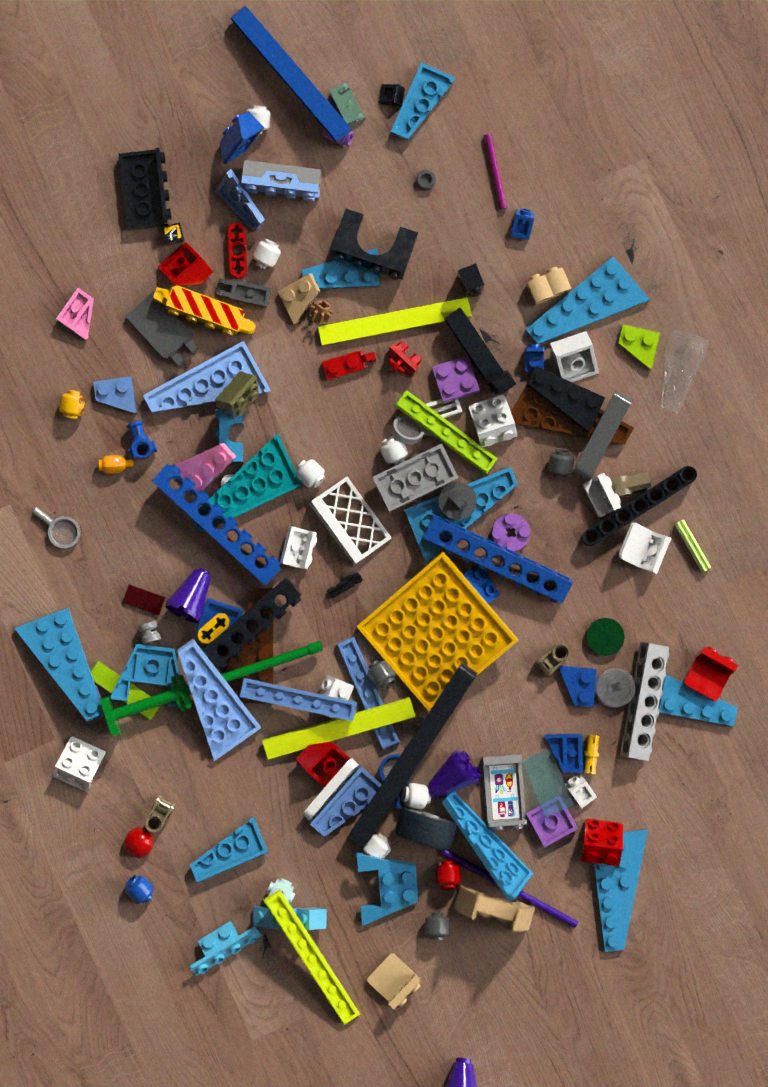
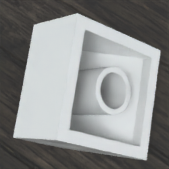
M586 331L550 343L560 377L574 382L599 373L593 344Z

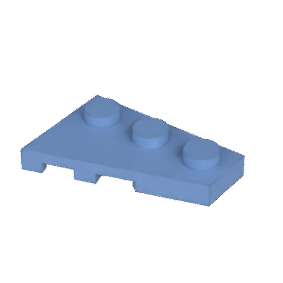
M232 169L229 170L215 192L255 233L260 229L265 219Z

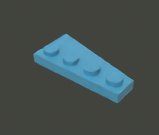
M666 675L662 686V698L659 702L660 713L729 726L735 725L738 707L720 699L714 702L688 688L683 682Z
M252 817L231 835L224 838L219 844L190 864L197 883L269 853L255 817Z

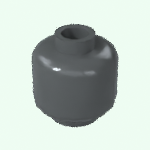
M557 449L550 455L548 470L554 474L555 478L564 479L566 475L572 474L574 456L570 454V451Z
M377 660L369 666L370 670L367 676L376 688L387 689L395 682L396 672L388 662H379Z
M432 912L431 916L425 918V935L429 937V940H445V937L450 932V920L448 917L443 916V912Z

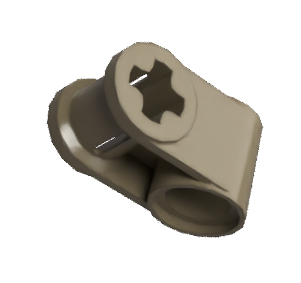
M557 644L547 653L543 654L534 665L538 666L547 678L569 657V649L564 644ZM559 647H563L566 650V655L562 658H558L555 655V650ZM543 662H545L549 666V669L543 664Z
M159 795L145 821L146 829L152 833L160 831L173 812L176 803H170ZM152 818H156L159 821L160 825L157 829H152L149 826Z

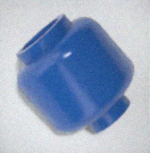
M134 875L126 882L125 893L134 903H147L152 899L154 887L144 876Z

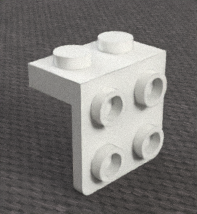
M504 395L469 406L480 446H491L495 443L517 437L515 422Z
M633 522L620 549L619 558L638 568L657 574L671 538Z

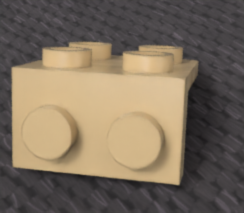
M394 953L389 954L367 979L368 983L388 1001V1005L393 1009L397 1006L399 1008L402 1007L407 1001L405 997L410 992L414 994L421 986L419 984L421 981L420 977Z

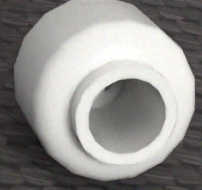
M251 105V108L247 109L246 112L249 111L264 127L263 130L269 129L270 111L266 110L265 106Z
M268 239L260 241L253 253V258L257 261L256 265L263 269L274 267L281 254L278 248L279 245Z
M394 436L382 441L380 451L386 463H394L396 466L405 461L404 458L408 455V450L404 443L397 440Z
M313 459L307 462L303 460L297 466V478L308 488H316L325 479V470Z
M409 783L407 787L403 788L402 802L405 803L406 807L423 809L426 804L430 803L431 795L426 785Z
M380 833L378 835L372 834L363 848L364 855L384 859L391 851L389 846L391 843Z

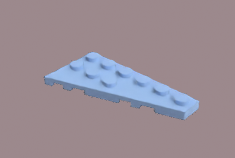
M242 341L146 393L143 397L152 413L216 402L215 399L240 371L257 377L259 394L271 392L245 342Z
M192 639L177 651L215 761L261 729V726L198 644Z

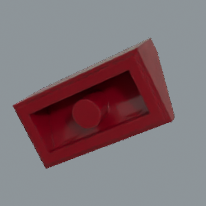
M129 584L123 602L160 615L166 597Z

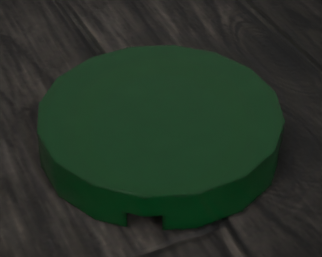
M597 619L587 629V644L598 655H613L623 646L625 639L624 630L614 619Z

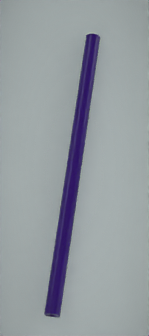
M441 850L440 855L497 885L489 872L449 850ZM522 890L517 895L520 899L576 928L577 920Z

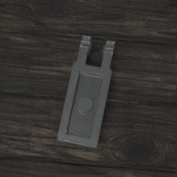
M219 279V284L232 286L231 293L216 290L215 295L230 298V300L268 307L271 288L237 280Z

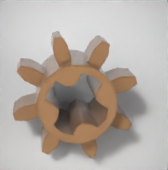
M319 300L317 303L313 302L308 314L311 315V320L314 323L323 324L324 322L328 323L333 311L330 310L328 302Z

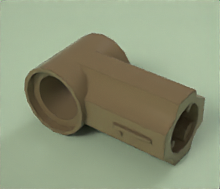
M648 471L611 479L613 491L619 497L651 488Z

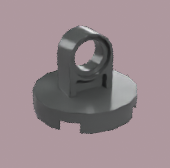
M452 482L446 485L440 492L438 499L439 508L442 513L449 519L462 520L470 516L475 510L477 503L476 494L473 489L462 482Z

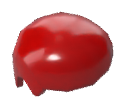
M144 827L131 829L124 840L126 852L130 856L139 859L147 856L155 843L152 832H149Z

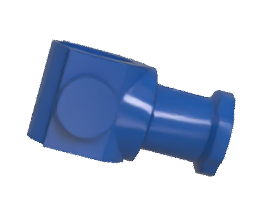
M143 420L126 425L132 436L130 441L131 448L128 449L132 460L139 458L148 459L157 452L155 442H150L149 436L144 433L142 427ZM142 445L148 448L145 455H139L138 448Z

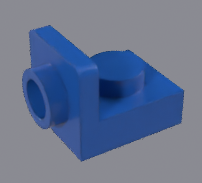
M526 208L516 209L510 236L529 240L535 213Z
M530 344L529 348L524 349L525 373H532L535 366L544 369V347H540V344Z

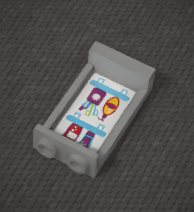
M522 755L482 757L488 827H492V830H503L504 826H511L512 829L523 828V825L527 824Z

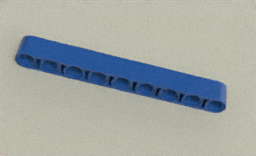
M243 6L230 17L235 26L336 143L352 131L346 121L247 6Z

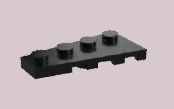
M535 366L527 383L588 433L605 400V397L538 366Z

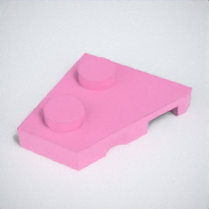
M77 288L56 319L87 340L94 298L80 288Z

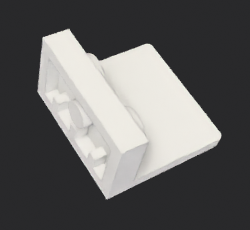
M72 736L54 768L53 777L88 792L92 779L106 752Z

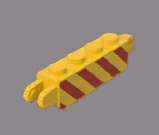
M178 285L172 287L171 290L158 287L155 290L153 300L163 304L171 315L179 316L180 314L186 316V320L190 322H202L205 327L215 329L216 327L221 329L222 333L229 336L237 335L238 332L252 335L255 332V324L243 318L244 312L238 307Z

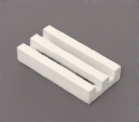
M439 399L426 405L432 407L443 403V401ZM458 399L455 400V403L434 409L438 413L457 406V410L440 415L443 418L462 413Z

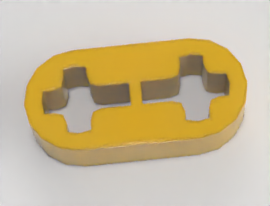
M225 613L216 614L200 628L198 639L205 644L216 639L228 628L230 623L228 615ZM218 617L226 619L224 627L222 625H219L217 628L214 627L218 622ZM211 628L214 630L210 634V639H208L207 637L202 638L203 630H205L206 632L209 631Z

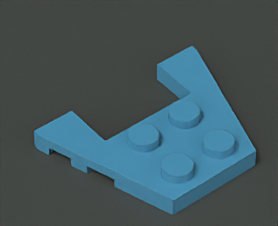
M136 644L110 699L128 701L131 681L170 686V690H172L171 677L179 675L175 649ZM176 701L168 703L170 707L180 708Z
M356 853L358 872L378 870L380 904L360 906L362 925L371 923L418 902L415 863L395 859H382L380 857L367 856L363 853Z

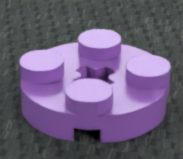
M511 513L499 517L492 528L493 541L512 551L522 549L530 537L527 521L520 515ZM514 527L516 536L508 538L506 536V529Z

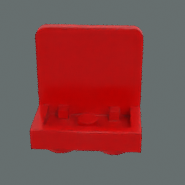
M704 646L698 652L684 680V685L715 702L719 699L729 677L736 671L738 664L734 663V660L730 657L721 656L714 648Z
M586 819L581 861L620 866L623 851V824Z

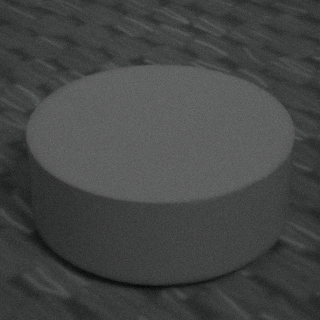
M423 170L417 175V185L421 189L429 190L435 185L436 177L432 171Z

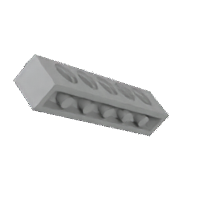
M640 642L620 756L649 761V757L652 754L651 745L656 733L655 723L659 715V701L663 694L662 685L666 677V663L669 659V647ZM654 660V661H655V665H654V667L652 668L651 663H652V661ZM649 679H651V685H650V686H648V681H649ZM648 698V703L645 706V699ZM644 716V723L641 724V719ZM639 736H641V741H640V743H638V737H639Z

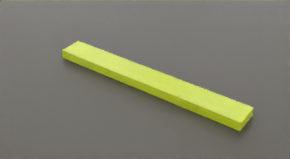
M466 297L318 326L321 344L325 346L445 322L444 318L459 307L467 317H472L469 300Z
M408 697L357 712L353 721L336 718L264 739L262 743L267 758L272 759L303 750L308 745L334 741L415 717V712L411 699Z
M279 889L263 899L342 1023L345 1025L359 1016L358 1009L281 890Z

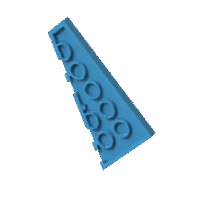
M69 608L14 628L87 722L104 716L99 700L100 696Z
M456 792L448 794L442 801L443 805L509 903H511L531 878L533 872Z

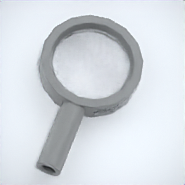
M405 414L397 416L392 424V434L397 440L405 444H416L423 436L435 437Z
M37 507L33 510L32 514L49 525L48 537L54 546L68 549L78 543L81 537V529L74 519L61 516L53 520Z

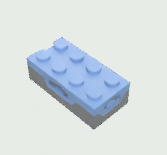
M244 160L241 184L249 194L265 192L267 196L276 197L277 194H282L285 198L295 199L298 196L303 197V200L314 201L319 199L322 175L321 169Z

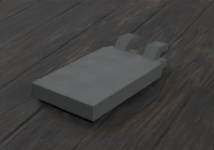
M153 291L126 318L164 359L171 357L180 367L185 361L176 351L184 344L193 354L199 348L190 339L193 333L177 316L169 314L163 304L153 300L155 293Z

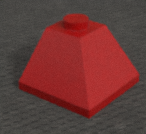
M187 242L158 266L174 285H200L213 273L203 258Z
M332 741L308 745L296 758L300 765L324 787H326L346 762L351 759Z

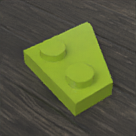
M623 324L618 344L630 352L633 357L641 361L648 369H652L660 333Z

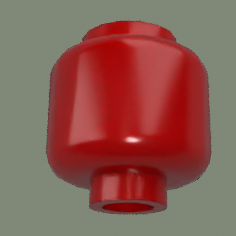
M443 861L442 865L436 867V884L441 887V890L456 889V886L461 883L460 867L454 865L453 861Z

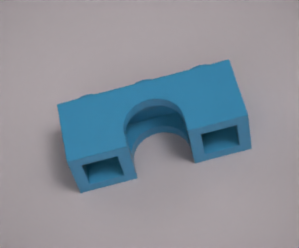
M216 409V420H219V428H216V440H219V444L224 443L236 456L231 463H243V443L232 442L228 437V432L232 426L243 425V414L233 419L221 409Z

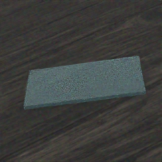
M551 749L522 760L545 817L574 806Z

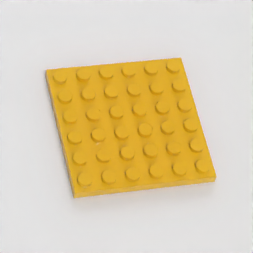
M444 552L356 626L428 711H430L461 663L480 674L518 641V638Z

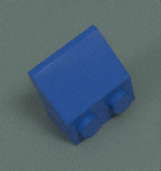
M249 111L243 115L238 114L232 120L233 125L223 132L224 137L220 141V148L225 165L244 154L264 129Z

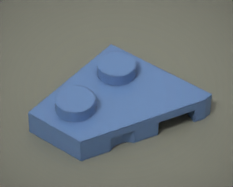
M131 376L93 382L97 402L134 414L137 413Z

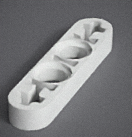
M352 758L346 762L304 811L303 815L309 821L317 815L355 772L359 764Z

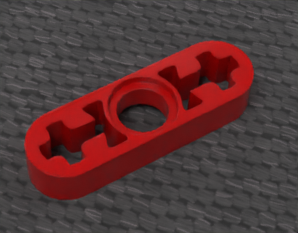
M235 222L228 228L229 266L231 275L234 278L241 279L247 274L246 231L241 223ZM235 227L242 230V233H239V240L243 239V242L236 241L235 234L231 233L235 230ZM234 246H241L243 253L239 256L232 253ZM244 258V261H240V266L244 270L237 274L236 271H233L237 267V262H232V259L240 260Z

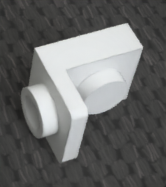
M581 774L571 777L565 783V787L581 808L597 798Z

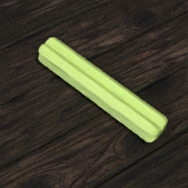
M685 520L675 523V527L701 572L709 570L711 566Z

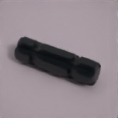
M355 573L351 578L348 577L336 584V587L328 589L327 593L333 599L339 593L342 594L354 587V584H359L363 579L359 573Z

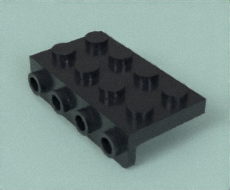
M159 147L155 148V150L119 153L127 230L169 226V220H172L171 209H167L166 201H170L169 190H165L164 182H168L167 172L163 171L162 166L163 163H166L165 153L161 152Z

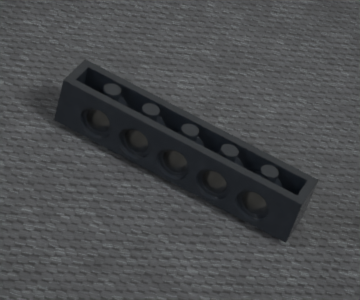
M286 577L202 651L216 669L222 670L229 663L227 659L232 655L235 658L243 651L241 648L243 645L253 643L258 638L256 636L261 630L265 632L272 626L270 622L273 619L277 618L279 620L287 613L285 609L289 605L294 607L301 601L299 597L302 593ZM277 595L285 596L286 603L284 605H279L276 602ZM262 608H269L272 615L264 617L261 613ZM249 620H254L257 623L255 630H250L247 627ZM240 633L243 637L242 642H235L232 638L233 634ZM220 645L226 646L228 654L221 655L218 652V647Z

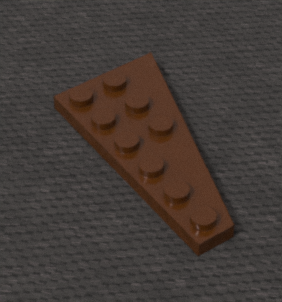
M528 384L511 411L515 424L585 438L591 437L604 413L602 409L599 410L594 424L588 433ZM621 421L611 443L625 445L634 428Z
M254 588L247 611L273 588ZM262 608L261 613L264 617L272 615L269 608ZM274 619L270 622L272 626L265 632L261 630L256 634L258 638L250 645L246 643L241 647L243 651L237 657L231 656L226 672L273 657ZM249 620L247 627L250 630H255L257 623L254 620ZM240 633L238 634L236 640L237 643L242 642L243 637ZM273 667L227 682L243 703H266L240 697L244 678L273 684Z

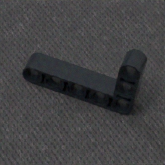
M460 307L444 318L496 396L502 395L516 385L507 370L503 371Z

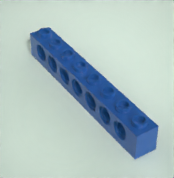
M167 464L155 476L152 482L266 586L280 571L281 567L279 565L281 562L273 555L269 557L264 553L266 549L259 542L255 544L251 541L252 536L245 529L243 531L236 527L238 523L231 516L229 518L225 517L222 514L224 510L217 503L212 505L208 501L210 497L203 490L198 492L194 488L196 484L189 477L184 479L180 475L182 471L175 464L171 466ZM174 478L179 479L181 482V486L177 490L170 486V482ZM188 491L195 494V500L191 503L187 502L184 498L185 493ZM203 504L209 507V513L206 516L201 515L198 511L199 507ZM215 518L223 520L222 528L217 529L213 526ZM229 531L237 533L238 538L236 541L231 542L227 539ZM249 544L252 547V552L249 555L243 554L241 552L242 545ZM263 557L266 560V565L263 568L257 567L255 565L256 558Z
M433 514L424 532L423 538L426 539V543L432 546L439 545L449 554L453 555L456 553L466 562L470 563L473 561L478 563L477 566L483 570H493L495 575L505 579L508 577L513 580L514 584L520 587L525 585L530 588L531 592L537 595L542 593L547 596L548 600L554 603L558 601L563 603L573 584L572 578ZM448 532L451 536L449 539L443 540L440 538V534ZM460 540H465L468 545L465 548H460L457 543ZM478 548L485 550V554L482 556H477L474 552ZM499 556L503 560L500 564H494L492 559ZM516 564L520 569L517 572H512L509 570L510 566ZM529 573L537 574L536 579H527ZM546 581H553L555 583L552 588L544 586Z

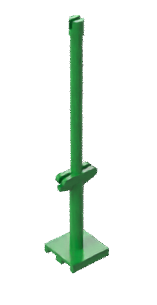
M317 641L221 675L226 682H230L307 655H314L323 651L321 642ZM184 676L171 677L172 690L116 709L112 699H110L111 696L99 699L111 736L122 733L119 719L176 701L182 711H186V708H191L193 706L190 696L192 693L189 685L186 684Z

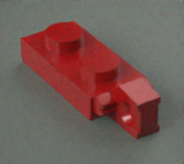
M362 350L323 361L322 364L327 381L364 370V368L368 367V362L376 360L374 352L364 354Z

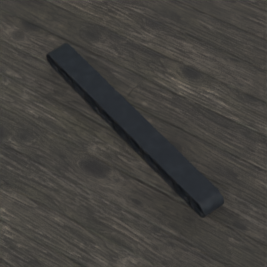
M463 663L459 665L348 834L347 839L364 848L478 674L476 671Z

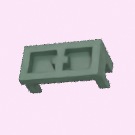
M344 83L329 90L330 97L340 116L349 127L365 119L348 84Z

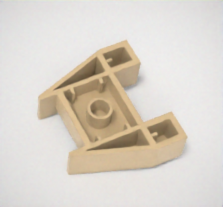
M464 885L459 886L454 904V909L459 914L474 920L477 911L483 917L490 918L493 915L498 918V921L510 923L512 931L520 932L529 930L535 910L533 905L516 900L509 903L506 899L482 893L478 889Z

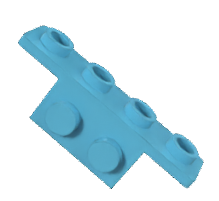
M229 921L198 940L205 957L189 967L196 976L204 974L212 966L222 963L225 958L240 952L246 945L255 943L262 934L254 926L239 935L233 923Z

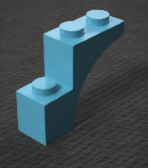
M253 906V926L282 929L268 907ZM315 907L292 908L306 930L326 929L327 909Z

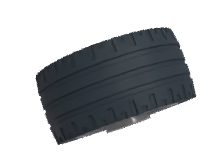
M403 807L398 819L396 835L442 850L450 849L456 831V823L431 813Z

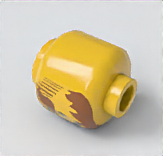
M69 390L68 393L61 395L59 411L63 413V417L78 419V416L84 413L86 399L80 396L79 391Z

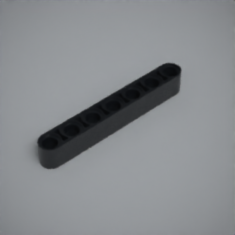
M692 466L681 468L583 532V543L587 546L599 543L683 489L696 479V469ZM684 470H689L692 473L690 480L683 478ZM669 480L676 483V488L673 491L669 490L666 486ZM652 491L659 492L660 499L658 501L651 499L650 494ZM636 501H641L644 504L642 511H637L634 508ZM620 511L627 513V521L622 522L619 520L618 514ZM603 522H610L612 525L610 532H605L602 529ZM588 532L595 534L596 539L594 542L586 540Z

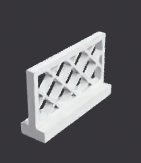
M345 477L309 503L353 566L392 539L348 477ZM345 482L350 488L349 496L339 494V488ZM327 495L336 496L334 507L326 505L322 499ZM338 497L349 499L347 509L337 507ZM351 499L360 501L362 504L361 511L350 510ZM336 510L347 512L345 522L337 521L335 518ZM349 512L360 514L359 524L348 523ZM362 515L370 516L373 519L372 527L361 525ZM347 526L358 527L356 538L348 536L346 533ZM360 528L371 530L370 540L359 538ZM374 530L381 531L386 538L381 542L373 541ZM358 541L369 543L368 551L364 554H361L357 548Z

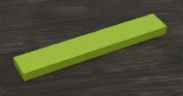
M405 390L394 405L485 475L497 461L495 456L409 391Z

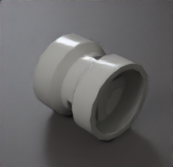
M156 621L138 626L139 632L143 636V644L161 639L160 633L156 629Z

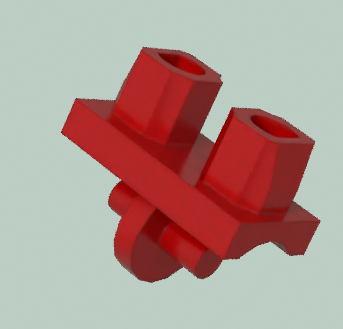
M403 341L396 345L393 344L386 353L390 358L388 362L393 366L390 372L393 374L397 370L400 374L405 372L412 377L419 368L418 365L422 359L415 353L410 358L404 354L409 348Z

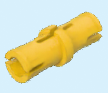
M588 734L587 750L584 751L586 758L583 773L596 774L600 738L598 735Z

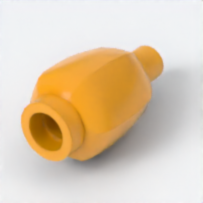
M106 455L102 459H98L99 471H103L105 474H116L124 471L126 467H134L132 459L125 460L120 455Z

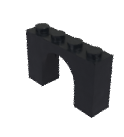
M345 209L330 256L337 261L350 262L355 267L368 268L373 273L386 274L391 279L403 280L418 232L400 227L393 247L385 254L372 255L365 252L357 241L364 214Z

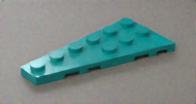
M278 433L208 500L212 505L217 503L224 510L222 514L225 517L229 518L231 516L234 518L302 486ZM203 504L198 511L201 515L206 516L209 513V507ZM191 518L197 530V533L200 534L202 532H205V530L194 519ZM221 518L213 520L214 527L224 523Z

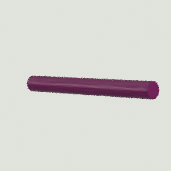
M485 134L484 139L500 210L506 209L507 204L492 135Z

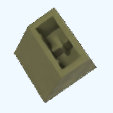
M240 371L215 399L216 406L233 419L238 415L241 416L245 412L247 404L250 401L253 402L259 395L257 377Z

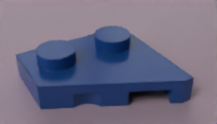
M545 734V739L548 741L563 773H582V734Z

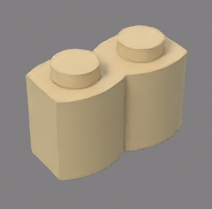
M556 266L546 271L547 274L543 276L536 274L529 278L530 281L526 285L535 305L571 290L563 268L558 269Z

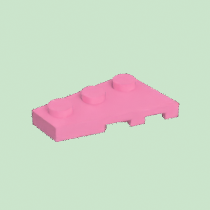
M222 443L175 465L182 471L180 475L184 479L189 477L196 484L194 488L200 492L236 456Z

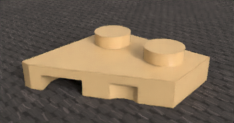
M308 274L278 291L293 324L300 322L301 316L305 310H308L311 301L320 292L312 274Z

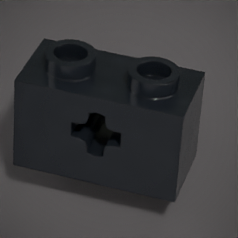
M475 263L458 270L457 277L465 297L470 295V298L480 295L484 289V282L477 264Z

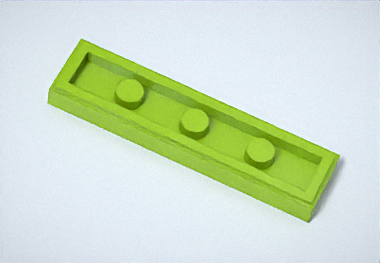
M100 661L96 663L91 671L94 682L112 693L120 675ZM130 682L128 701L123 702L131 704L151 696ZM160 706L140 713L152 720Z

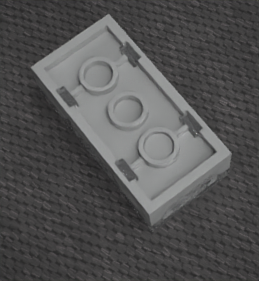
M441 443L373 476L372 479L390 513L458 480V476Z

